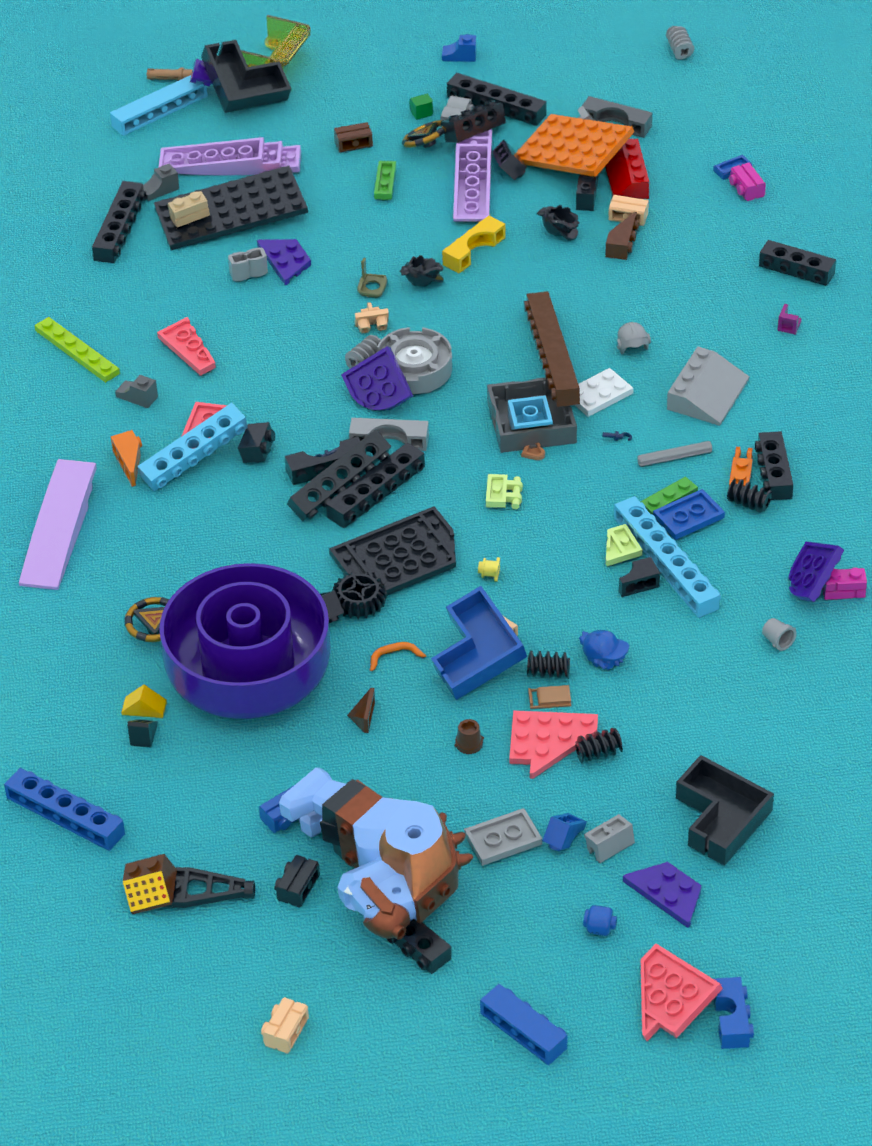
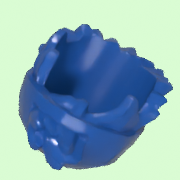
M595 630L591 633L583 631L582 636L579 637L584 654L595 667L600 666L603 669L609 670L614 665L619 666V663H623L622 659L625 658L629 651V644L626 641L617 639L611 631Z

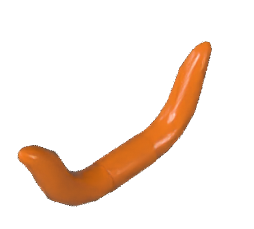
M409 642L389 644L373 652L370 661V671L375 670L378 658L384 654L399 650H409L421 658L426 657V655L416 645Z

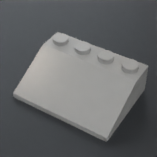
M697 347L668 391L667 410L720 426L749 381V376L715 351Z

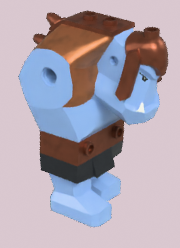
M321 768L313 769L282 795L279 802L282 816L291 822L299 819L301 831L310 837H315L322 832L323 841L333 844L334 852L349 866L355 867V869L343 873L338 885L339 898L345 907L364 915L363 925L369 931L382 938L395 937L400 940L404 937L410 920L416 919L418 923H422L457 890L459 870L473 859V855L470 853L459 854V851H456L457 845L464 841L466 834L464 832L453 834L452 831H449L445 825L447 815L443 812L438 813L432 805L417 801L385 798L359 780L351 779L347 784L334 781Z

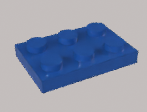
M703 489L653 511V515L658 523L665 528L674 540L725 518L723 509Z

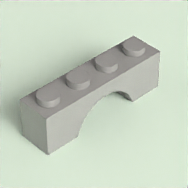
M351 418L349 439L359 437L360 441H362L376 429L385 439H395L403 444L409 443L420 451H427L429 438L428 421Z

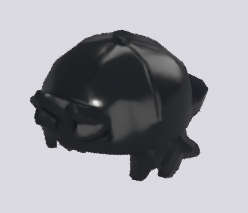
M561 204L557 207L548 206L547 208L543 207L536 213L542 217L544 228L554 236L562 235L570 241L576 239L578 235L577 227L580 222L577 221L578 215L572 213L569 207L562 208Z
M422 255L418 257L413 256L410 262H406L405 266H402L400 270L401 276L405 275L414 286L423 287L428 286L432 281L443 283L444 280L439 272L443 271L442 265L435 262V259L423 258Z

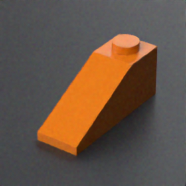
M133 430L111 436V444L114 455L133 487L136 486L142 442L140 437H136Z

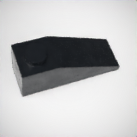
M503 139L492 153L499 166L516 180L517 177L520 178L525 173L527 167L507 141Z

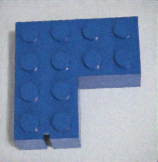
M479 586L446 606L451 621L464 639L432 657L431 660L438 675L446 683L454 698L458 700L525 659L527 654L524 645L483 587Z

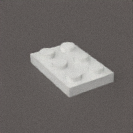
M608 368L579 383L580 404L575 406L589 417L633 394V387L611 368Z

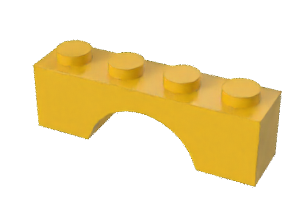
M488 215L442 251L443 265L460 274L471 265L472 249L479 246L494 247L506 238L505 223Z

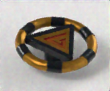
M445 120L432 121L410 131L403 138L402 145L406 148L422 145L424 148L436 144L435 139L446 132V129L442 126V122Z
M150 597L134 603L124 618L128 633L144 642H160V619L165 607L142 608L155 604L166 606L170 599ZM134 615L147 628L149 634L137 631L133 627Z

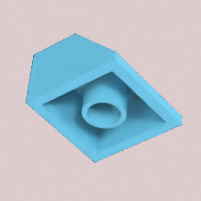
M546 395L508 400V419L511 430L553 424Z

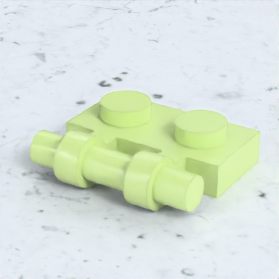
M488 474L486 507L506 508V502H510L513 509H518L522 502L520 492L523 489V483L521 478L516 476L513 480H508V475Z

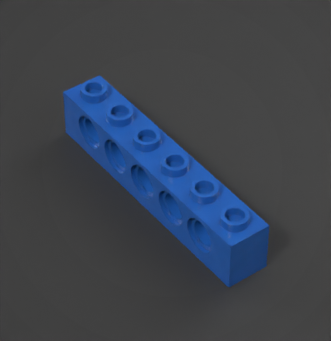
M19 768L4 784L7 799L108 851L125 835L124 822L119 816L108 813L102 807L95 806L84 798L71 794L64 788H59L49 780L36 776L31 771Z

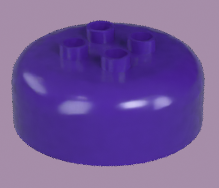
M243 563L223 566L202 573L185 583L173 594L167 602L160 619L163 663L172 686L188 703L215 716L229 719H257L283 712L306 698L318 686L327 670L331 645L326 604L320 593L311 583L301 576L280 567Z

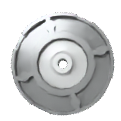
M410 327L398 329L386 335L377 346V352L387 346L391 347L412 394L430 393L445 384L451 376V345L446 337L435 330L423 327L422 331H410Z

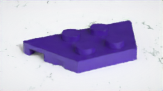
M297 239L257 240L258 248L264 249L267 261L284 285H288L290 278L299 276L303 270L311 266L310 257Z
M669 862L634 871L623 876L625 884L685 927H690L692 915L695 912L697 900L701 894L702 885Z

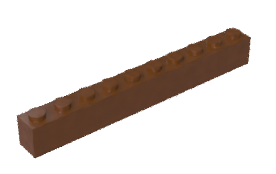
M549 292L527 293V301H524V311L527 314V321H529L533 340H535L536 350H538L539 360H541L548 389L551 391V399L555 400L557 407L579 405L580 387Z

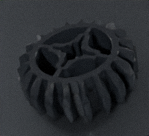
M360 571L358 574L351 572L349 576L344 574L343 579L338 578L337 583H334L332 591L335 590L344 611L342 615H348L350 619L354 616L358 620L363 616L366 619L368 615L374 616L376 612H380L381 608L384 607L387 598L386 587L382 583L381 578H377L375 574L370 576L368 572L362 574Z

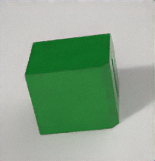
M428 93L409 99L410 111L416 120L433 115V100Z

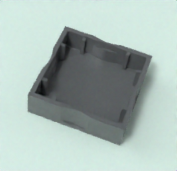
M545 377L522 382L513 381L487 385V403L500 453L520 451L528 445L529 449L537 448L535 443H540L541 448L577 443V425L572 408L570 406L557 407L555 400L551 399V391L548 389ZM546 395L553 424L511 430L508 419V400Z

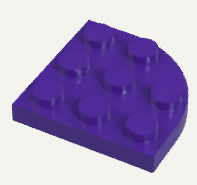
M389 346L341 374L353 399L371 410H390L413 397L410 387Z
M806 541L789 573L788 579L791 581V587L789 586L790 592L800 600L815 602L820 596L823 586L830 579L834 567L840 562L844 549L838 545Z

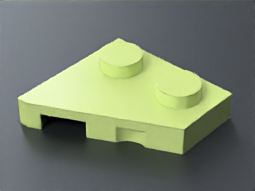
M626 524L607 530L606 566L642 556V548Z

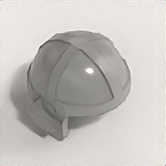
M637 322L624 324L620 327L617 334V349H620L621 354H624L626 348L640 347L644 345L645 350H648V344L651 343L649 333L647 334L644 327Z

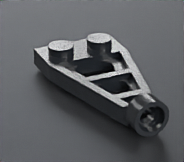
M176 867L177 873L173 901L171 905L164 906V908H188L237 898L254 899L255 881H246V879L190 867ZM193 880L205 882L207 889L204 893L190 895L188 894L189 882ZM214 883L229 885L228 891L212 892Z

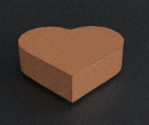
M535 443L537 448L529 449L528 445L524 447L521 457L542 460L545 457V450L541 448L540 443Z

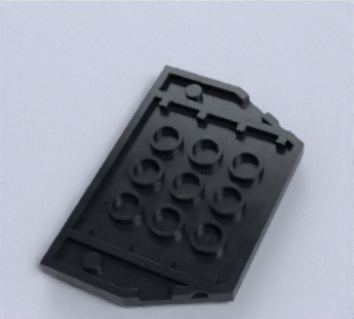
M435 506L329 548L330 556L344 574L349 576L351 572L358 574L359 571L362 574L368 572L370 576L375 574L384 583L387 595L456 568L454 530Z

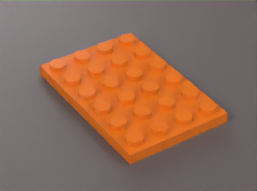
M550 114L516 153L525 165L596 177L632 136L634 129L632 126Z

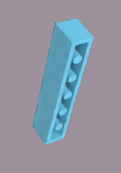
M191 75L110 112L111 126L124 136L208 97L207 86L203 84L204 82L196 81V83L190 82Z

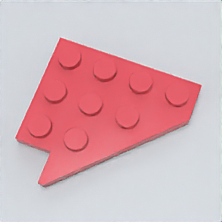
M513 710L509 764L530 765V779H534L576 750L575 741H577L578 736L581 735L585 738L586 734L590 733L593 736L597 732L598 714Z
M655 944L641 958L642 1035L646 1041L660 1028L677 1038L723 989L719 982L658 944Z

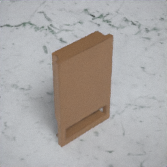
M569 685L538 687L537 689L528 688L530 709L571 706ZM532 692H537L538 706H533Z

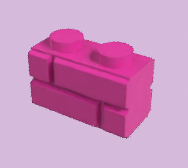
M750 163L732 167L729 181L732 186L734 185L737 188L740 196L742 195L746 201L764 197L766 183Z
M833 569L830 579L822 588L824 599L865 598L867 588L865 569Z

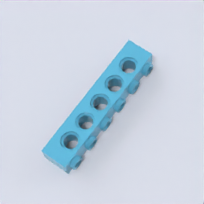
M230 403L138 465L140 477L153 491L164 487L167 482L180 476L188 468L195 466L201 459L211 455L217 448L226 445L232 438L242 434L248 428L246 417L233 403Z

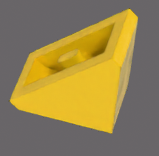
M143 684L125 697L121 713L122 715L163 718L167 700Z

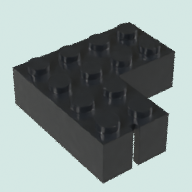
M237 40L222 42L221 47L219 43L204 46L201 59L225 113L288 100L291 86L280 61L248 67Z
M700 755L676 781V799L702 812L688 830V846L702 854L708 852V857L725 866L773 811L774 793Z

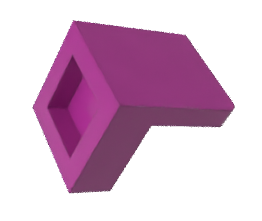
M784 304L780 312L778 331L796 335L802 319L797 315L788 314V304Z

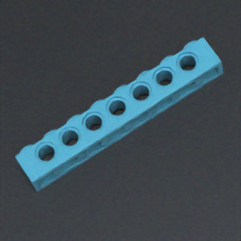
M635 496L614 504V519L619 525L626 524L642 548L644 555L647 558H652L660 574L693 613L699 618L719 610L721 599L719 591L713 588L708 578L701 574L697 565L689 560L687 554L677 546L676 541L671 539L665 528L661 527L656 521L654 515L647 511L645 505Z

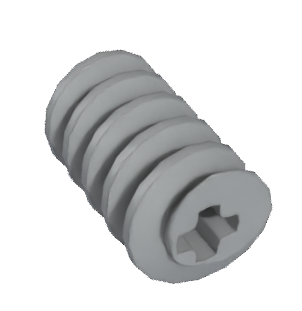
M682 26L669 27L666 32V38L676 59L682 60L691 56L694 52V45L687 30Z
M369 335L361 343L357 344L356 347L352 348L351 351L347 352L345 361L349 369L377 353V346L381 339L377 336Z

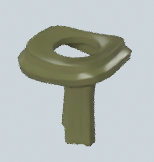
M363 258L361 261L362 276L357 291L362 296L379 297L386 288L387 277L386 275L366 274V258ZM370 282H376L380 287L376 290H370L366 285Z

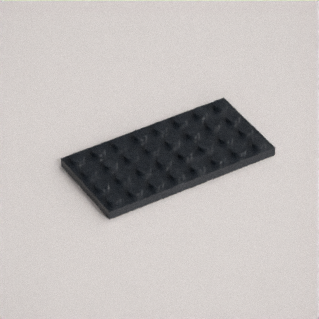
M290 166L195 190L194 192L201 191L205 196L210 215L180 227H176L171 220L168 203L176 198L188 196L192 192L154 202L155 210L170 250L308 213V207Z

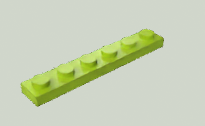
M50 317L34 325L36 332L105 383L120 374V370L116 365Z

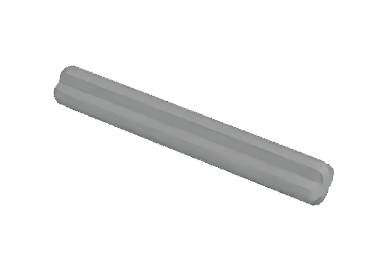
M710 441L646 453L638 455L637 462L639 466H646L712 452V444Z

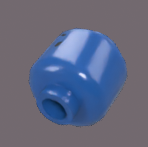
M592 905L590 909H586L583 927H586L588 933L608 936L611 929H616L617 916H613L612 908Z

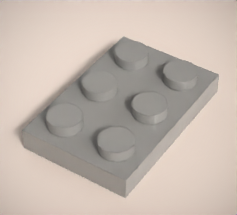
M524 808L464 829L466 839L482 866L542 845V837Z

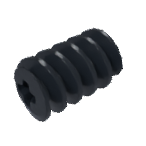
M733 479L727 492L728 501H734L738 505L742 504L743 507H749L751 510L756 509L759 513L768 508L772 497L771 490L765 494V488L762 487L758 492V485H754L750 489V482L743 486L744 480L741 479L737 484L736 479Z
M530 650L528 654L527 676L529 671H531L532 676L536 677L539 671L541 677H544L546 671H548L551 678L555 672L558 678H561L563 672L566 678H569L570 658L567 657L566 652H563L562 657L559 658L556 651L553 657H551L549 651L543 657L541 651H538L537 655L534 656L533 650Z
M614 727L610 729V732L605 729L601 734L598 731L593 736L590 733L586 734L585 738L580 735L577 737V741H575V748L580 763L584 762V756L589 761H592V754L597 759H600V752H603L604 756L608 757V750H611L613 755H616L617 748L621 752L623 751L620 734Z

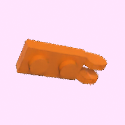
M736 446L729 486L733 479H736L737 484L741 479L744 480L743 486L750 482L753 448H748L747 459L739 458L741 456V447Z

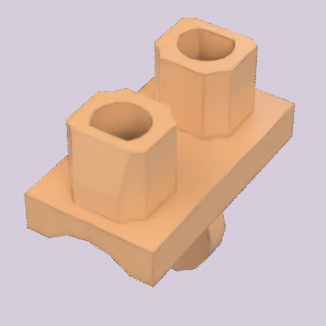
M371 302L367 303V308L361 309L359 313H355V327L359 328L360 333H368L370 325L373 324L377 325V330L379 331L386 330L389 317L388 308L379 309V307H372Z

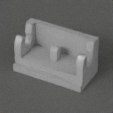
M619 814L584 834L589 853L591 854L595 851V857L599 863L635 843L632 824Z

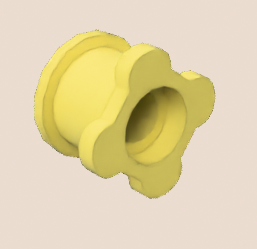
M497 557L496 561L486 560V558L483 559V562L479 561L478 573L481 574L482 578L484 576L494 577V581L498 582L500 557Z

